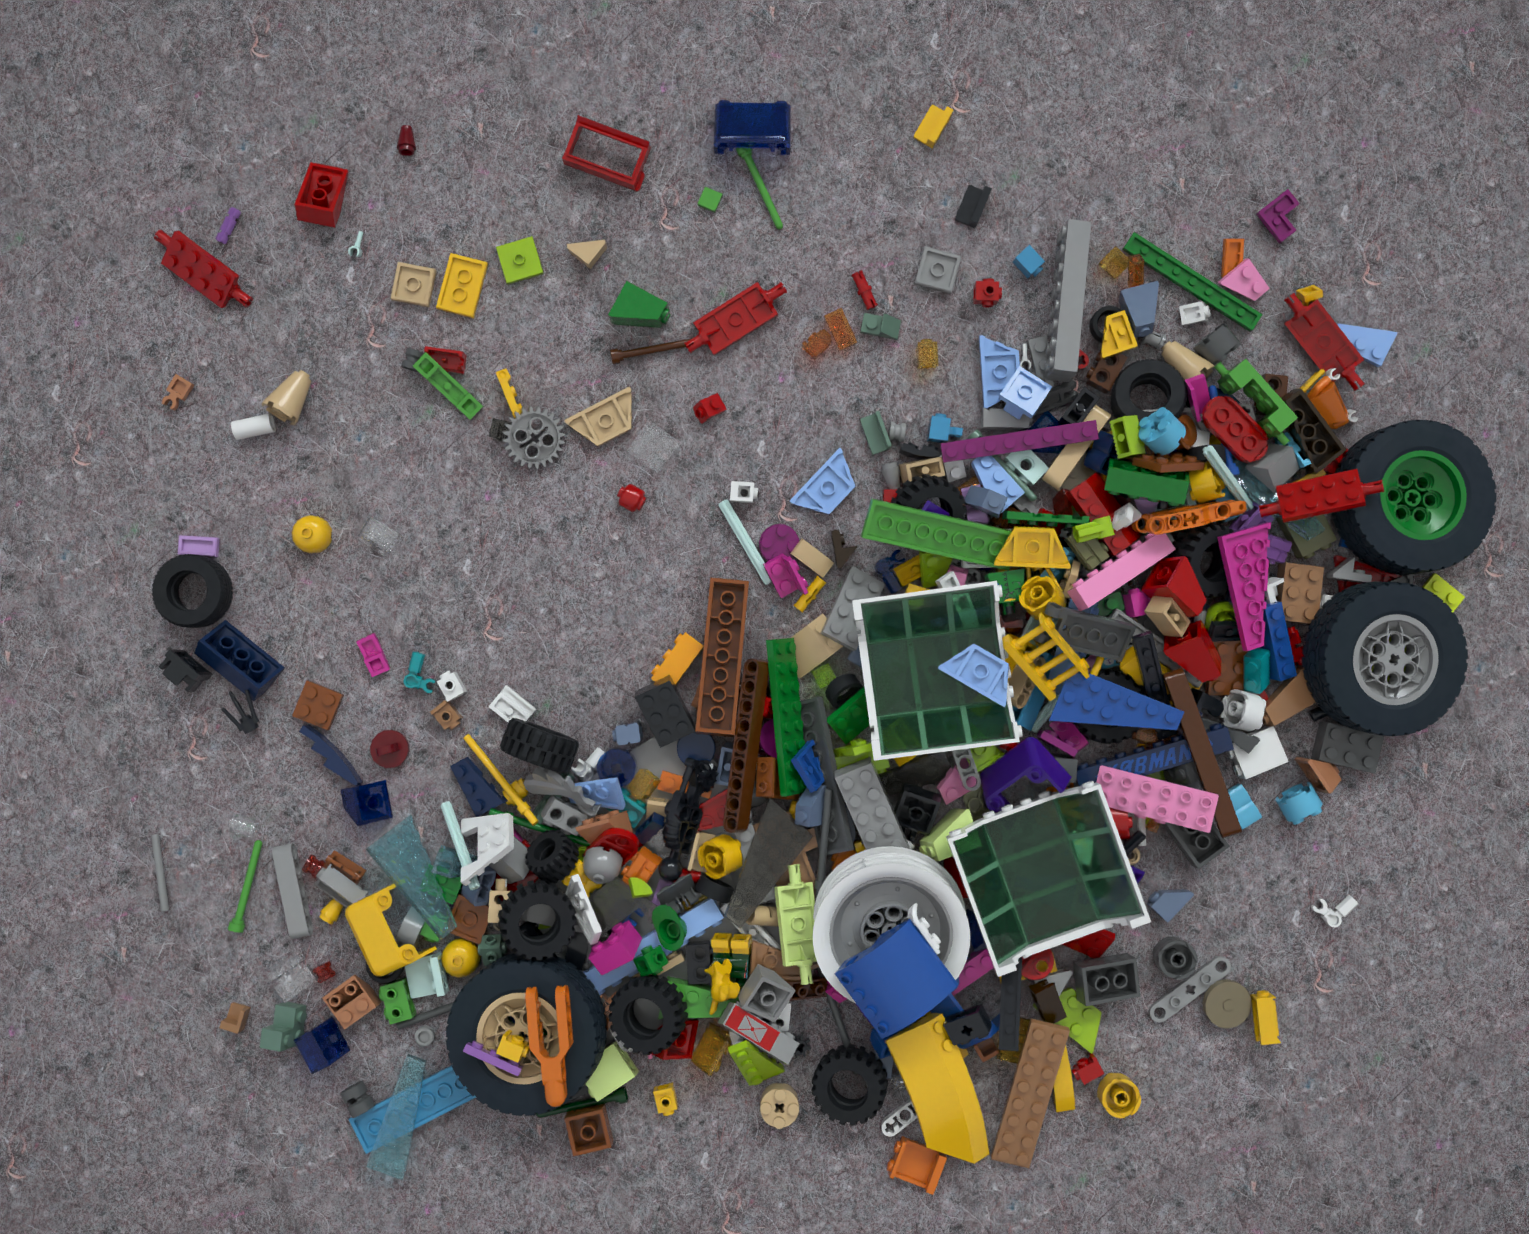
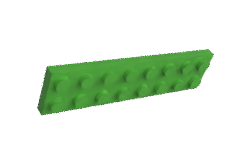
M871 498L861 533L862 538L1007 571L1010 569V566H994V560L1010 535L1011 530Z

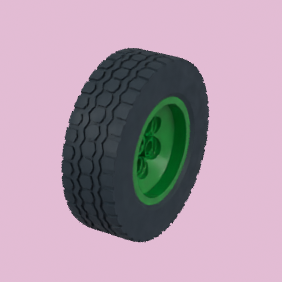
M1432 420L1403 421L1364 436L1346 452L1345 457L1338 464L1339 468L1336 469L1335 473L1358 469L1360 481L1363 484L1382 480L1384 492L1366 495V506L1332 513V516L1335 518L1333 519L1335 527L1339 529L1338 533L1341 539L1345 540V545L1349 550H1353L1352 553L1362 559L1369 566L1400 575L1442 570L1467 558L1485 539L1489 532L1488 528L1491 527L1494 519L1492 516L1495 515L1496 510L1494 505L1496 502L1495 480L1492 479L1491 467H1488L1489 463L1486 457L1482 456V451L1479 447L1474 445V442L1468 436H1463L1464 433L1453 429L1452 426L1447 424H1441V422ZM1399 478H1400L1401 481H1402V484H1401V485L1399 484V481H1398ZM1388 493L1391 495V501L1388 498ZM1396 511L1399 513V518L1396 517Z

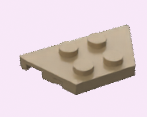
M630 386L565 419V423L598 447L632 430V395Z

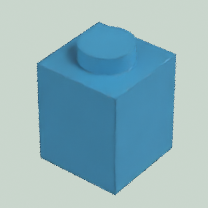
M1028 245L1015 257L1013 264L1029 278L1032 275L1036 277L1043 270L1041 266L1045 261Z

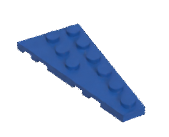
M1078 672L1065 680L1049 721L1177 730L1184 711L1090 673L1089 678L1086 679L1081 672Z

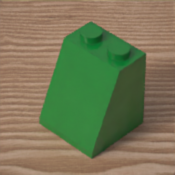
M626 281L608 316L614 325L661 328L663 324H667L671 314H669L670 310L667 302Z

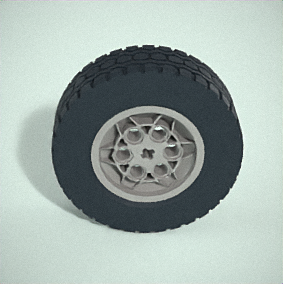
M1382 581L1360 583L1332 596L1331 599L1321 606L1322 609H1319L1315 614V619L1311 621L1308 627L1309 632H1306L1304 641L1306 642L1303 644L1302 654H1304V657H1302V667L1305 669L1303 670L1304 678L1307 680L1306 684L1309 691L1312 692L1311 696L1316 703H1319L1318 706L1338 723L1355 730L1380 736L1408 735L1427 728L1428 725L1437 722L1438 718H1442L1448 712L1447 709L1452 707L1456 701L1455 698L1459 696L1462 689L1460 687L1464 684L1466 678L1464 674L1467 672L1468 663H1466V659H1468V649L1465 647L1467 646L1466 637L1463 636L1464 631L1461 624H1458L1459 620L1455 613L1451 612L1452 609L1434 593L1408 583Z

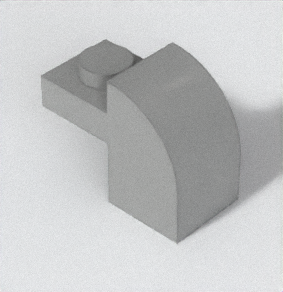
M411 906L396 937L398 947L411 944L417 949L420 933L429 912Z

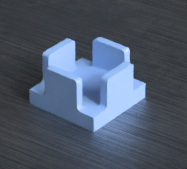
M1019 366L998 398L1006 403L1003 410L1020 420L1023 414L1032 418L1042 405L1052 386Z

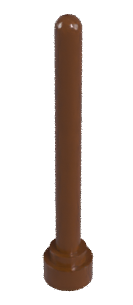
M690 339L622 351V349L618 350V348L610 349L612 363L619 364L625 358L686 347L684 343Z

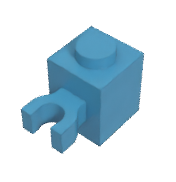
M936 413L935 416L930 418L927 441L946 443L949 436L960 438L963 428L950 427L951 418H946L947 415Z

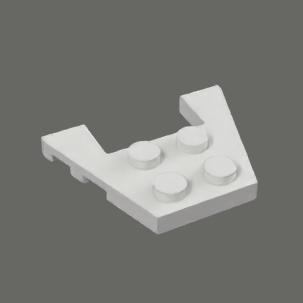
M504 813L461 820V834L464 837L478 832V860L461 867V883L463 885H469L471 883L470 879L475 875L480 876L485 872V867L490 863L495 864L514 849L513 816L511 814Z

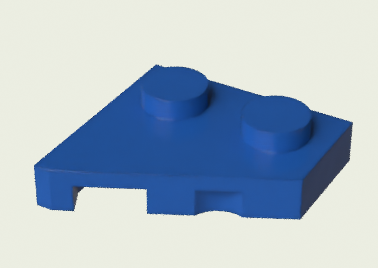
M813 739L807 741L791 759L794 768L799 773L810 793L817 791L825 781L820 769L819 757H814L812 746H815V742Z

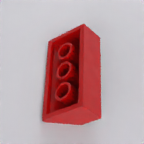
M1095 472L1065 493L1080 516H1090L1089 522L1106 516H1110L1112 522L1114 512L1121 508L1114 495L1104 490L1105 482L1098 472ZM1130 524L1128 527H1123L1118 531L1114 529L1115 535L1098 539L1099 543L1103 542L1107 546L1109 557H1113L1130 546L1141 534L1134 531Z

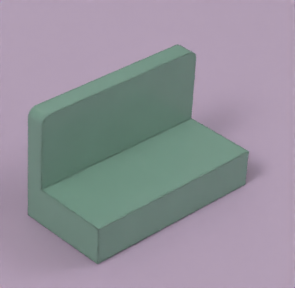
M879 410L875 411L872 415L861 418L860 423L872 456L891 449L892 445Z

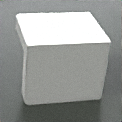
M1268 578L1267 591H1265L1264 596L1266 604L1277 602L1276 596H1278L1276 585L1283 583L1284 578Z

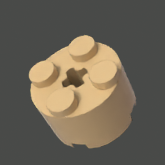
M773 1083L762 1092L760 1112L767 1124L777 1129H782L791 1125L796 1120L799 1113V1100L796 1091L790 1085ZM776 1103H778L779 1105L783 1103V1106L776 1107Z

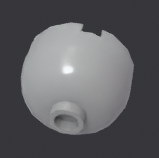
M600 846L588 849L583 858L585 875L596 884L613 881L619 875L622 868L623 860L619 853L612 849L609 852L603 850L604 847Z

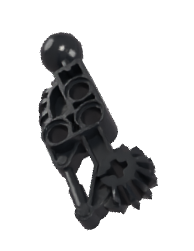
M690 757L685 760L686 769L682 777L680 789L674 792L672 800L668 801L665 806L666 822L663 824L665 827L662 834L665 847L671 849L669 857L664 858L658 867L659 875L665 881L671 882L680 878L683 870L682 864L679 861L681 854H690L702 819L703 811L699 808L701 794L709 792L710 788H714V783L717 781L716 777L719 774L716 772L717 767L708 760L699 761ZM688 781H689V786H688L687 792L685 793V790H686V787H687V784H688Z

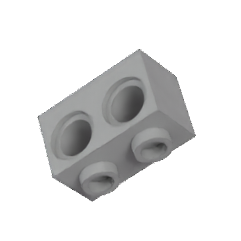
M556 795L550 796L540 813L545 824L551 827L555 825L560 828L561 832L569 836L570 834L577 836L578 832L575 827L582 825V821L588 818L579 807ZM554 809H559V810H560L557 815H555V816L550 815V813H551L552 810H554ZM570 818H576L573 824H567Z

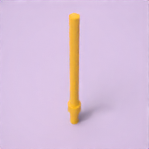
M467 734L463 739L516 804L520 814L524 815L532 826L537 824L539 820L531 812V807L528 803L523 802L471 735Z

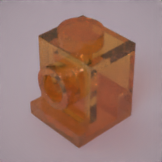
M825 329L820 330L818 333L813 332L807 339L808 343L805 341L802 343V348L816 360L831 345V335Z

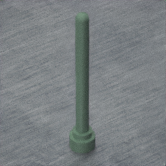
M977 429L967 439L979 438L983 434ZM992 455L1023 489L1026 497L1030 501H1035L1037 496L998 455Z

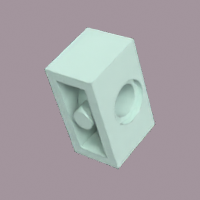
M1032 450L1012 452L1003 460L1030 487L1049 469ZM1021 461L1028 462V470L1021 468Z

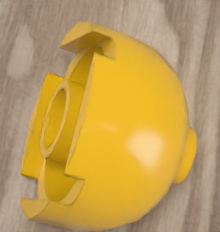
M314 515L304 516L297 520L291 533L295 545L307 553H320L324 551L332 540V528L329 523L322 517Z
M456 938L449 942L443 949L441 963L445 972L457 978L467 977L472 974L479 966L481 960L477 944L464 938Z

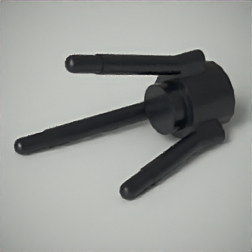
M245 690L252 717L250 714L246 715L236 697L230 691L229 695L242 716L239 719L240 723L225 708L221 709L222 712L237 726L240 732L243 731L247 734L258 728L257 722H259V719L256 716L249 690Z

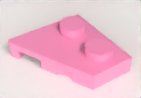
M1249 258L1244 259L1217 282L1219 285L1225 286L1251 301H1256L1270 289Z
M966 758L960 760V766L963 769L969 767ZM956 765L953 769L950 768L945 778L936 787L946 805L970 791L963 787ZM970 776L966 779L968 787L975 786V777Z

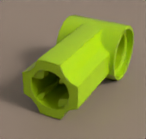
M1110 516L1074 526L1072 532L1077 543L1115 535Z

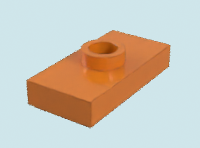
M1223 239L1221 278L1243 261L1244 239Z

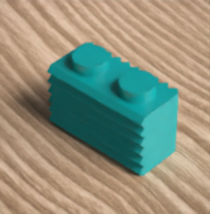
M1256 648L1244 655V691L1260 694L1270 684L1269 657L1271 655L1269 650Z

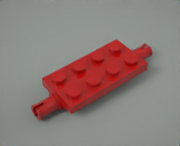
M158 230L155 233L154 240L166 247L161 264L220 308L226 307L228 301L233 298L245 308L251 305L253 298L241 290L237 283L240 277L238 274L180 231H174L172 238L163 230Z
M757 282L693 322L698 330V335L684 343L689 353L691 354L694 350L705 344L715 356L778 316L772 303H774L775 299L787 293L783 283L780 282L767 291L763 290Z
M1295 293L1290 295L1294 303L1287 297L1284 302L1294 312V317L1284 324L1320 370L1324 369L1325 373L1328 369L1336 368L1332 372L1333 377L1336 374H1340V378H1345L1354 391L1359 389L1355 381L1362 387L1365 383L1354 370L1358 364L1364 361V358L1319 300L1316 299L1310 305L1304 306Z
M1358 469L1278 485L1276 486L1277 502L1259 505L1261 518L1279 514L1282 515L1283 523L1366 506V495L1384 492L1382 480L1363 484L1360 481Z

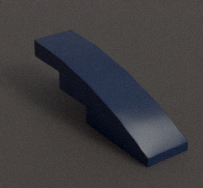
M309 724L303 725L299 732L315 742L311 749L327 758L323 766L353 785H361L362 779L343 753Z

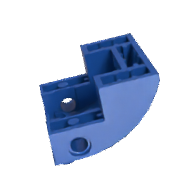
M911 919L882 933L872 947L845 960L834 973L882 1039L900 1031L924 1016L944 1000L958 985Z

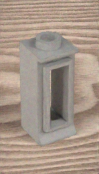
M983 408L981 410V430L1026 431L1029 429V426H1032L1033 417L1029 418L1025 414L1019 420L1003 409L990 408L987 410Z
M332 864L326 869L322 867L315 876L318 880L314 885L346 908L350 904L363 899L368 892L361 890V887L335 868L332 869Z

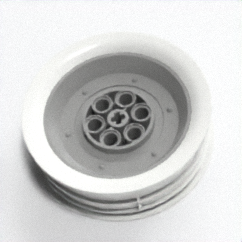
M885 846L867 849L850 856L836 866L827 876L818 892L814 906L813 948L823 975L841 995L856 1003L834 973L845 960L872 947L879 936L889 930L888 927L894 928L908 920V910L915 903L918 904V919L921 917L925 918L930 925L928 928L929 933H935L941 941L939 944L940 953L937 956L955 980L959 977L969 953L970 928L961 891L953 877L943 866L921 852L903 847ZM892 907L899 909L897 912L889 911ZM873 914H878L880 917L877 919H872L870 916ZM869 933L877 934L875 937L867 936Z

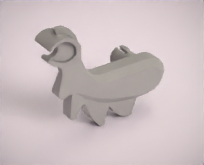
M540 766L535 768L533 773L524 780V786L530 793L561 795L571 798L576 802L579 809L589 817H595L602 805H594L596 803L594 800L584 797L582 787L575 786L570 776H566L564 779L557 772Z

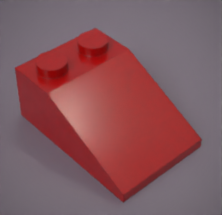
M310 162L294 204L297 220L335 228L341 213L348 170Z

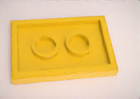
M450 253L436 308L474 319L488 263Z

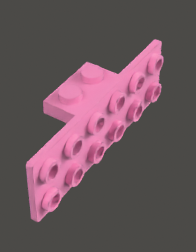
M1103 765L1100 766L1096 782L1101 784L1109 808L1133 813L1135 817L1146 819V817L1152 818L1155 822L1161 824L1168 822L1207 833L1210 832L1219 797L1218 794ZM1094 792L1092 803L1099 805L1096 794Z

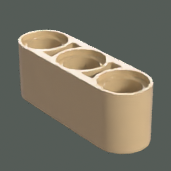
M1041 656L1033 659L1036 666L1045 664V659ZM1016 664L1008 683L1009 686H1013L1014 697L1011 698L1012 706L1021 709L1026 705L1035 684L1020 666Z

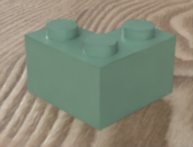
M287 1001L276 1004L273 1024L262 1028L260 1048L281 1052L302 1044L304 1039V1023L307 1017L306 1005Z

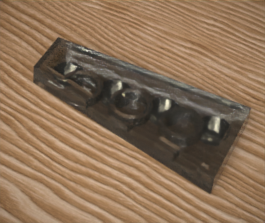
M944 752L923 754L900 767L897 766L880 774L879 777L887 795L901 792L904 782L920 788L929 784L938 785L945 778L951 766Z

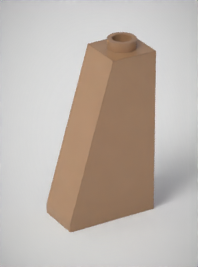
M1302 665L1296 668L1297 676L1284 680L1269 696L1262 719L1264 725L1276 726L1316 703L1311 696L1312 692L1307 687V680H1305L1303 673L1305 669Z

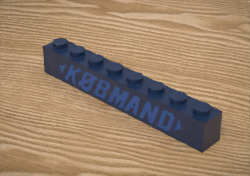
M1221 723L1210 725V729H1207L1206 733L1214 755L1234 750L1227 726L1221 725ZM1179 734L1171 737L1170 741L1164 742L1159 740L1146 748L1138 746L1129 753L1125 751L1115 753V757L1109 759L1107 757L1098 758L1092 764H1088V762L1080 763L1077 765L1076 780L1078 786H1082L1083 783L1089 781L1096 783L1101 765L1145 776L1192 762L1193 758L1185 736Z

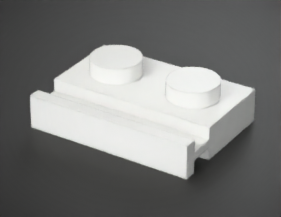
M508 685L504 687L489 705L490 709L507 722L512 718L528 721L534 711H536L533 705Z

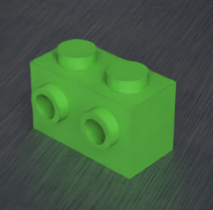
M407 977L390 983H384L380 986L379 997L381 1001H384V1015L386 1020L389 1019L390 1024L412 1019L417 1014L413 999L410 997Z

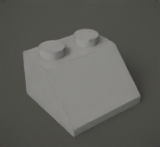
M757 964L739 992L738 998L741 1008L776 1022L795 993V989L775 971Z

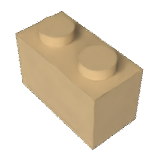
M1153 596L1144 611L1164 636L1182 637L1190 624V620L1171 597Z

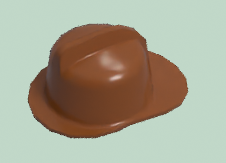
M1184 414L1178 420L1185 426L1186 435L1184 439L1181 437L1178 441L1180 445L1175 450H1188L1197 440L1195 423L1188 415Z

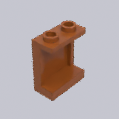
M758 757L756 797L799 800V794L781 797L777 759L774 757Z

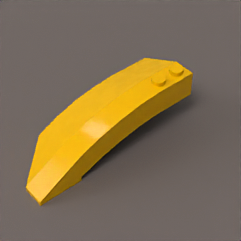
M931 1013L888 1038L885 1042L909 1093L924 1136L926 1148L975 1164L989 1155L986 1130L978 1098L957 1045H953L943 1026L945 1022L943 1014Z

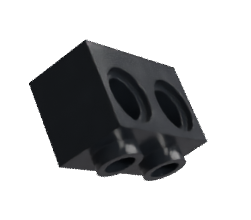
M710 940L687 943L688 985L712 983L709 973L705 976H699L696 972L698 968L707 969L711 965L713 948L710 946ZM702 948L706 954L703 957H699L696 955L695 950Z

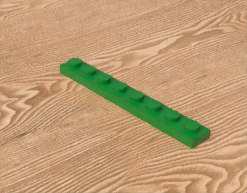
M1135 232L1122 249L1249 332L1254 329L1263 315Z

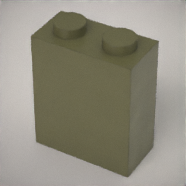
M1324 514L1283 523L1282 515L1275 518L1285 538L1292 542L1291 549L1296 558L1304 557V559H1308L1315 555L1314 551L1318 549L1323 551L1331 547V543L1337 540Z

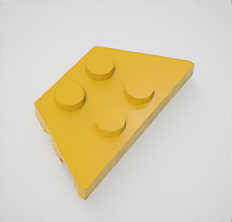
M1014 526L994 560V566L1071 569V565L1054 528Z

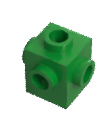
M660 945L644 947L641 949L642 953L633 959L641 977L649 974L656 975L663 971V966L669 963Z

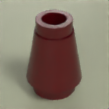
M409 125L401 126L397 143L399 154L403 156H411L416 150L412 127Z

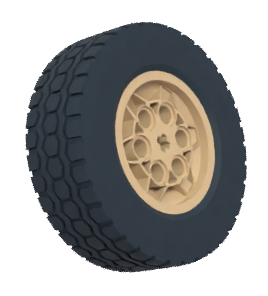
M514 953L493 961L474 975L463 986L456 1000H454L448 1016L447 1024L449 1025L446 1027V1037H448L446 1046L447 1050H449L450 1063H453L452 1068L456 1076H459V1081L463 1086L467 1087L466 1090L472 1096L475 1095L476 1099L482 1104L486 1103L488 1104L487 1107L493 1110L498 1109L499 1112L505 1114L512 1113V1115L523 1116L524 1114L525 1116H532L558 1108L552 1107L546 1102L545 1089L542 1083L541 1063L531 1050L526 1058L523 1057L520 1060L519 1065L523 1066L519 1076L463 1052L468 1042L472 1043L473 1041L483 1044V1048L488 1051L491 1049L497 1050L502 1035L508 1029L512 1031L511 1035H519L529 1042L525 993L527 987H537L538 999L541 1002L539 1007L540 1022H542L543 1028L547 1031V1035H543L544 1048L549 1053V1057L558 1055L560 1050L555 989L556 986L568 985L573 1044L565 1056L567 1098L562 1105L571 1100L584 1087L596 1070L603 1056L605 1040L607 1039L605 1009L603 1002H600L601 997L598 991H595V986L590 979L587 980V976L581 970L578 971L575 965L571 962L567 963L565 959L559 956L554 957L553 955L551 959H547L545 956L542 957V961H535L532 957L529 961L525 960L522 955L518 957ZM508 1016H512L515 1019L514 1024L509 1021Z

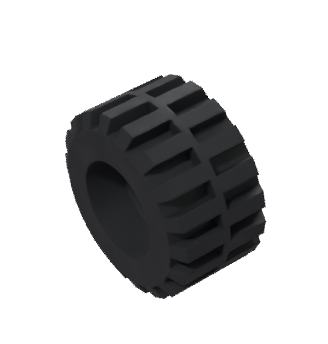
M554 829L549 832L545 831L542 835L537 836V839L533 840L532 845L528 847V853L525 855L527 868L547 884L550 882L557 883L558 880L562 881L565 876L570 874L571 870H574L576 867L575 863L579 859V851L575 843L560 830L555 831Z

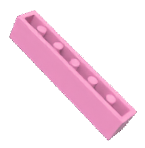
M1148 533L1144 536L1146 540L1143 542L1138 540L1130 545L1131 550L1128 552L1126 549L1115 555L1117 557L1116 560L1112 561L1110 559L1103 563L1101 570L1094 569L1086 574L1088 578L1084 581L1081 578L1071 584L1073 588L1067 591L1078 610L1088 609L1176 550L1166 533L1159 535Z

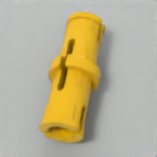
M816 576L807 588L808 594H802L793 606L803 613L811 601L817 598L816 595L826 585V582L819 576Z

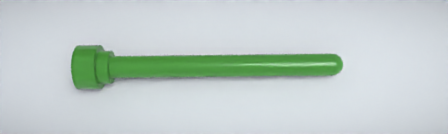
M749 142L743 143L736 148L738 156L745 159L776 228L780 230L783 228V223L751 156L753 149Z
M260 840L254 843L236 915L229 922L228 930L232 932L243 933L245 928L243 916L262 848V841Z

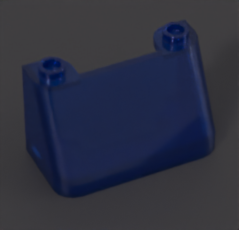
M720 100L719 103L715 104L714 154H724V149L729 148V151H733V148H771V152H775L776 148L781 151V155H790L791 106L786 101H777L776 103H738Z

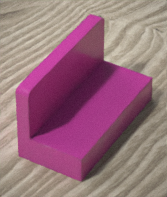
M1204 374L1184 380L1187 386L1191 413L1197 422L1201 421L1200 414H1202L1205 404L1210 400Z

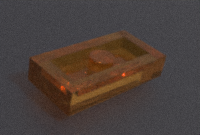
M842 308L824 315L839 351L857 344L855 335Z

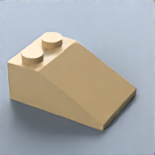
M823 613L791 637L794 638L796 645L795 654L799 679L843 647V645L820 634L827 620Z

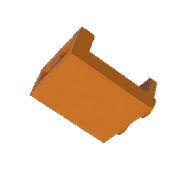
M901 1136L900 1141L895 1143L893 1160L890 1159L887 1164L886 1170L888 1171L889 1178L894 1179L896 1177L925 1188L926 1193L933 1195L947 1160L946 1154L926 1148L925 1144Z

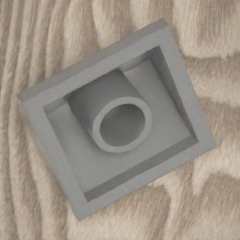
M1273 443L1268 445V450L1261 459L1248 463L1245 466L1248 471L1273 493L1276 492V486L1285 484L1300 469L1292 446Z
M514 836V849L495 864L490 863L488 866L493 868L501 878L507 879L508 884L523 880L529 872L525 863V855L528 853V848Z

